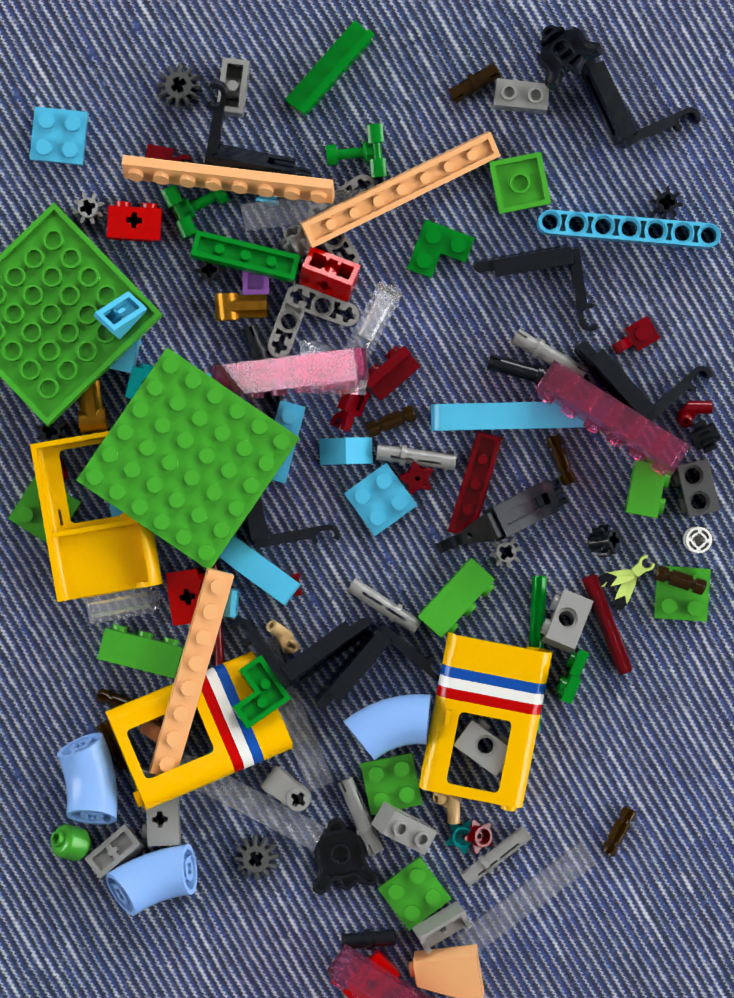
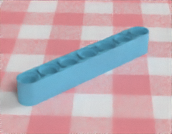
M546 210L537 219V229L539 232L546 236L695 249H710L717 245L721 238V231L715 224L562 210ZM544 217H553L556 221V227L552 230L546 229L542 224ZM572 218L579 219L582 222V230L579 232L572 231L569 228V220ZM602 220L608 224V233L600 234L596 231L595 224L597 221ZM624 223H631L634 226L635 233L633 236L623 234L622 225ZM656 225L661 229L660 238L654 239L648 234L649 226ZM677 227H682L687 231L688 236L685 241H680L675 237L674 232ZM707 229L713 233L714 239L712 243H705L702 240L701 233L703 230Z
M613 400L430 405L431 431L613 427Z

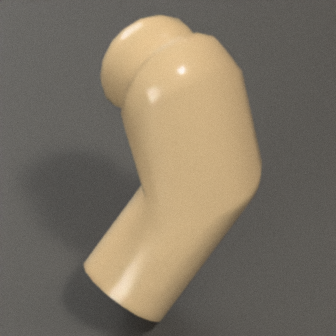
M275 620L268 622L266 630L276 637L280 649L285 654H295L299 649V644L294 639L293 633Z

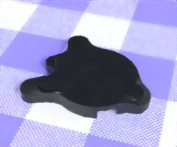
M554 25L544 28L540 42L542 50L540 54L537 53V60L546 72V87L549 90H555L561 85L565 73L569 71L573 74L579 73L587 60L597 58L603 53L601 44L588 41L582 31L572 26L573 30H565L563 27H556Z
M331 819L327 824V829L319 837L315 846L314 855L318 867V875L313 883V891L316 894L322 895L334 881H338L341 888L345 891L351 889L358 882L366 885L376 884L378 875L367 862V850L361 836L357 835L356 831L347 827L341 819Z

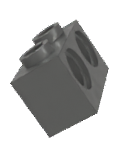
M708 459L674 466L675 472H672L671 476L674 487H679L681 498L677 500L681 514L685 513L687 518L720 510ZM690 468L695 469L698 474L696 482L692 484L688 483L685 479V473ZM696 494H700L704 499V504L700 509H695L691 505V499Z

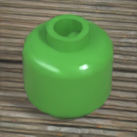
M63 824L51 836L52 851L57 857L79 861L89 853L91 839L85 829Z

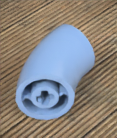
M409 694L383 699L360 709L343 722L374 760L398 747L414 744L426 745L430 721L431 694Z
M100 732L91 733L73 740L57 752L66 785V815L69 819L80 823L95 825L111 824L117 820L118 809L117 784L113 761L104 735Z
M189 844L155 850L116 867L105 875V879L119 905L128 914L135 916L144 909L159 902L175 897L192 895L195 892L197 886L195 854Z

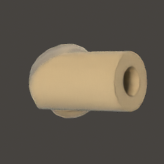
M434 792L433 801L435 804L443 805L447 809V823L460 824V800L456 796Z

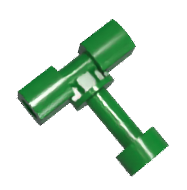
M382 123L366 125L368 141L363 142V147L337 149L336 144L326 145L328 166L338 165V160L364 158V163L370 162L372 179L387 177L386 158L382 156L381 143H384Z
M176 185L161 191L169 210H173L178 220L175 223L184 241L196 235L197 229L192 221V218L196 217L195 211L216 201L220 205L230 201L224 190L212 191L189 202L188 198L182 200Z

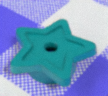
M471 820L461 826L449 824L452 835L447 840L446 845L457 846L463 854H466L471 843L461 839L460 835H466L470 832Z

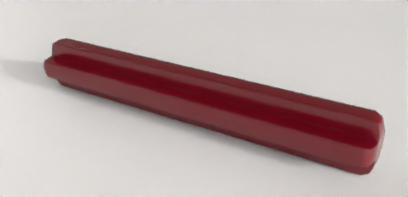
M596 574L589 575L582 580L589 599L593 600L592 607L619 675L626 674L632 671L633 667L598 576Z

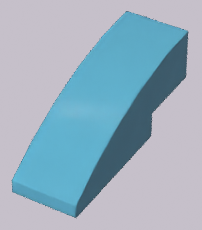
M235 535L219 557L283 605L288 603L301 585Z

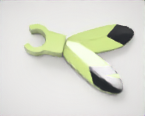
M648 555L641 556L639 562L631 569L607 572L598 577L601 587L621 584L615 597V607L617 610L622 609L629 602L637 582V577L654 568L655 563H652L648 568L642 566V561L648 558Z

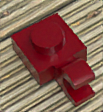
M647 315L623 329L627 337L611 346L616 355L632 345L635 351L638 352L659 340L660 336Z
M347 383L337 408L342 410L332 417L330 425L349 432L355 416L361 417L371 393Z

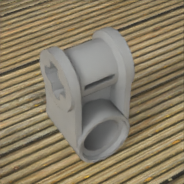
M277 765L260 786L273 798L281 801L294 811L305 810L311 802L310 791ZM301 792L304 794L303 800L305 804L300 802L297 805L293 802L295 800L293 793L298 795Z

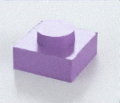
M242 271L243 295H270L269 277Z

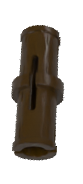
M492 62L475 74H468L465 80L447 89L453 102L457 104L474 92L478 94L482 91L481 88L500 78L501 75Z

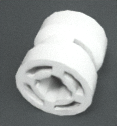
M690 527L685 531L682 538L685 548L695 553L707 551L712 544L710 532L703 527Z

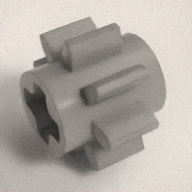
M83 192V199L73 201L78 205V209L72 213L73 215H82L80 219L81 224H84L87 219L95 225V218L98 216L104 218L100 208L104 207L105 203L96 202L98 198L96 193L93 194L92 198H89ZM88 202L95 206L92 209L91 215L82 211L86 208V203Z
M297 224L289 226L283 233L284 238L280 240L284 250L301 255L300 257L306 256L311 247L302 227Z
M513 537L510 542L502 539L499 544L491 543L496 549L489 556H496L498 558L497 566L503 561L510 568V561L513 559L520 562V559L516 557V552L521 551L522 547L515 548L513 544L516 538ZM510 545L509 551L512 553V556H505L502 559V553L499 551L500 547L506 548Z

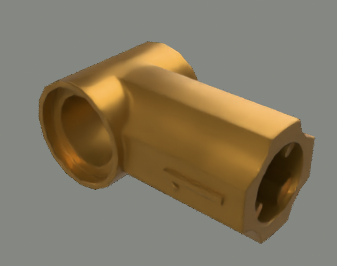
M215 294L216 321H236L239 318L267 317L266 294Z
M97 380L78 398L80 407L78 420L81 434L108 431L106 409L103 407L100 380Z

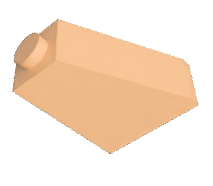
M477 944L431 949L432 952L429 954L425 950L414 951L413 961L409 962V971L411 978L415 977L418 988L454 998H484L485 991Z

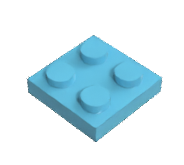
M35 107L30 160L83 166L89 113Z
M387 463L344 493L374 536L417 506Z

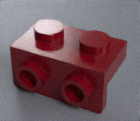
M396 345L385 355L388 359L381 366L375 363L365 372L367 378L364 382L379 400L387 397L420 367L405 346L399 349Z

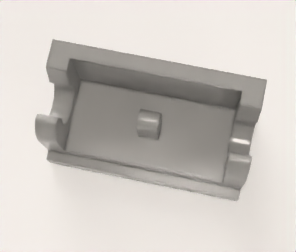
M126 824L121 826L84 858L100 879L106 880L105 875L108 872L134 859L148 847L142 839L136 836V831Z
M456 901L412 927V930L425 952L429 954L432 952L430 949L432 946L465 926L467 929L473 926L468 920L464 909Z

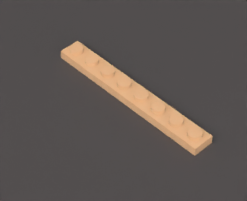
M487 131L300 222V225L310 247L314 248L501 155L491 132Z
M123 155L121 163L124 178L135 182L149 181L160 185L174 184L186 188L199 187L212 191H232L237 194L249 193L263 197L274 196L289 200H308L319 204L333 203L335 196L334 181L331 179Z
M208 567L206 569L150 764L149 772L151 774L160 775L180 766L234 579L232 573Z

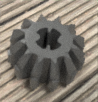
M178 64L177 72H174L172 66H168L167 69L170 75L167 76L161 72L159 76L165 82L156 84L158 89H164L158 94L159 98L164 99L168 97L165 103L168 107L175 101L177 110L181 109V102L183 101L186 107L190 108L191 103L188 99L192 98L195 101L199 99L198 95L193 91L202 90L201 85L194 84L200 80L199 75L191 76L193 72L192 67H188L183 73L182 64ZM175 82L186 83L183 86V92L179 93L177 89L175 92L173 91L176 87Z
M257 834L253 835L252 844L245 837L242 840L245 847L239 845L236 847V851L242 855L234 856V861L243 862L237 867V871L240 872L246 868L247 871L244 877L247 879L250 877L251 872H254L255 880H260L261 871L265 877H269L270 872L267 867L274 870L277 868V864L270 861L279 858L278 853H270L276 848V845L272 843L266 847L265 845L268 841L266 836L263 837L261 843H258ZM252 852H256V855H258V852L262 854L260 863H256V860L253 863L250 860Z

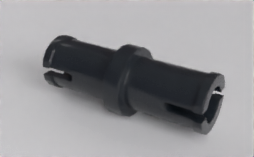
M394 928L378 931L365 929V932L341 934L343 950L357 948L372 950V947L396 946Z

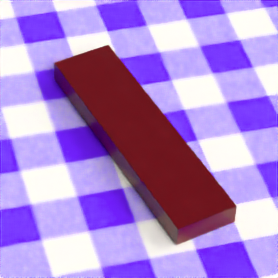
M477 430L447 532L458 534L480 517L502 437Z

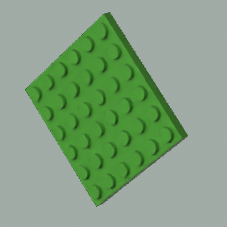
M55 203L47 208L0 254V377L49 427L164 316ZM129 291L147 308V311L119 340L93 315L96 311Z
M167 347L76 481L207 569V567L212 568L300 438Z

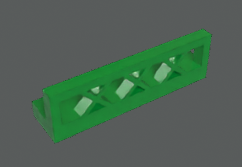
M354 20L286 97L285 101L301 116L306 118L374 41L375 34L370 29H364Z
M199 230L196 231L190 254L192 259L291 283L295 281L301 256Z

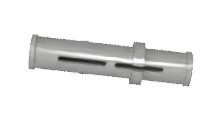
M520 328L511 341L512 344L529 352L532 358L536 359L537 357L579 382L586 374L585 371L588 370L587 366L578 363L545 344L546 341L542 338L538 340Z
M378 443L376 460L397 462L399 466L412 464L415 461L419 466L454 471L457 454L407 448V445L397 447Z
M357 578L354 579L347 590L348 593H351L388 617L389 622H396L412 634L415 633L422 622L421 619L403 609L402 604H395ZM363 592L367 593L368 595H370L371 597H373L374 599H376L377 601H379V602L382 603L383 605L379 604L378 602H376L375 600H373V599L370 598L369 596L365 595Z
M353 776L338 782L337 784L355 821L356 833L361 836L368 855L372 856L383 851L384 847L375 827L371 825V818L358 792Z
M523 825L520 826V828L491 851L487 852L484 856L481 854L477 857L478 860L461 872L460 875L471 887L488 872L491 874L494 871L493 868L533 838Z

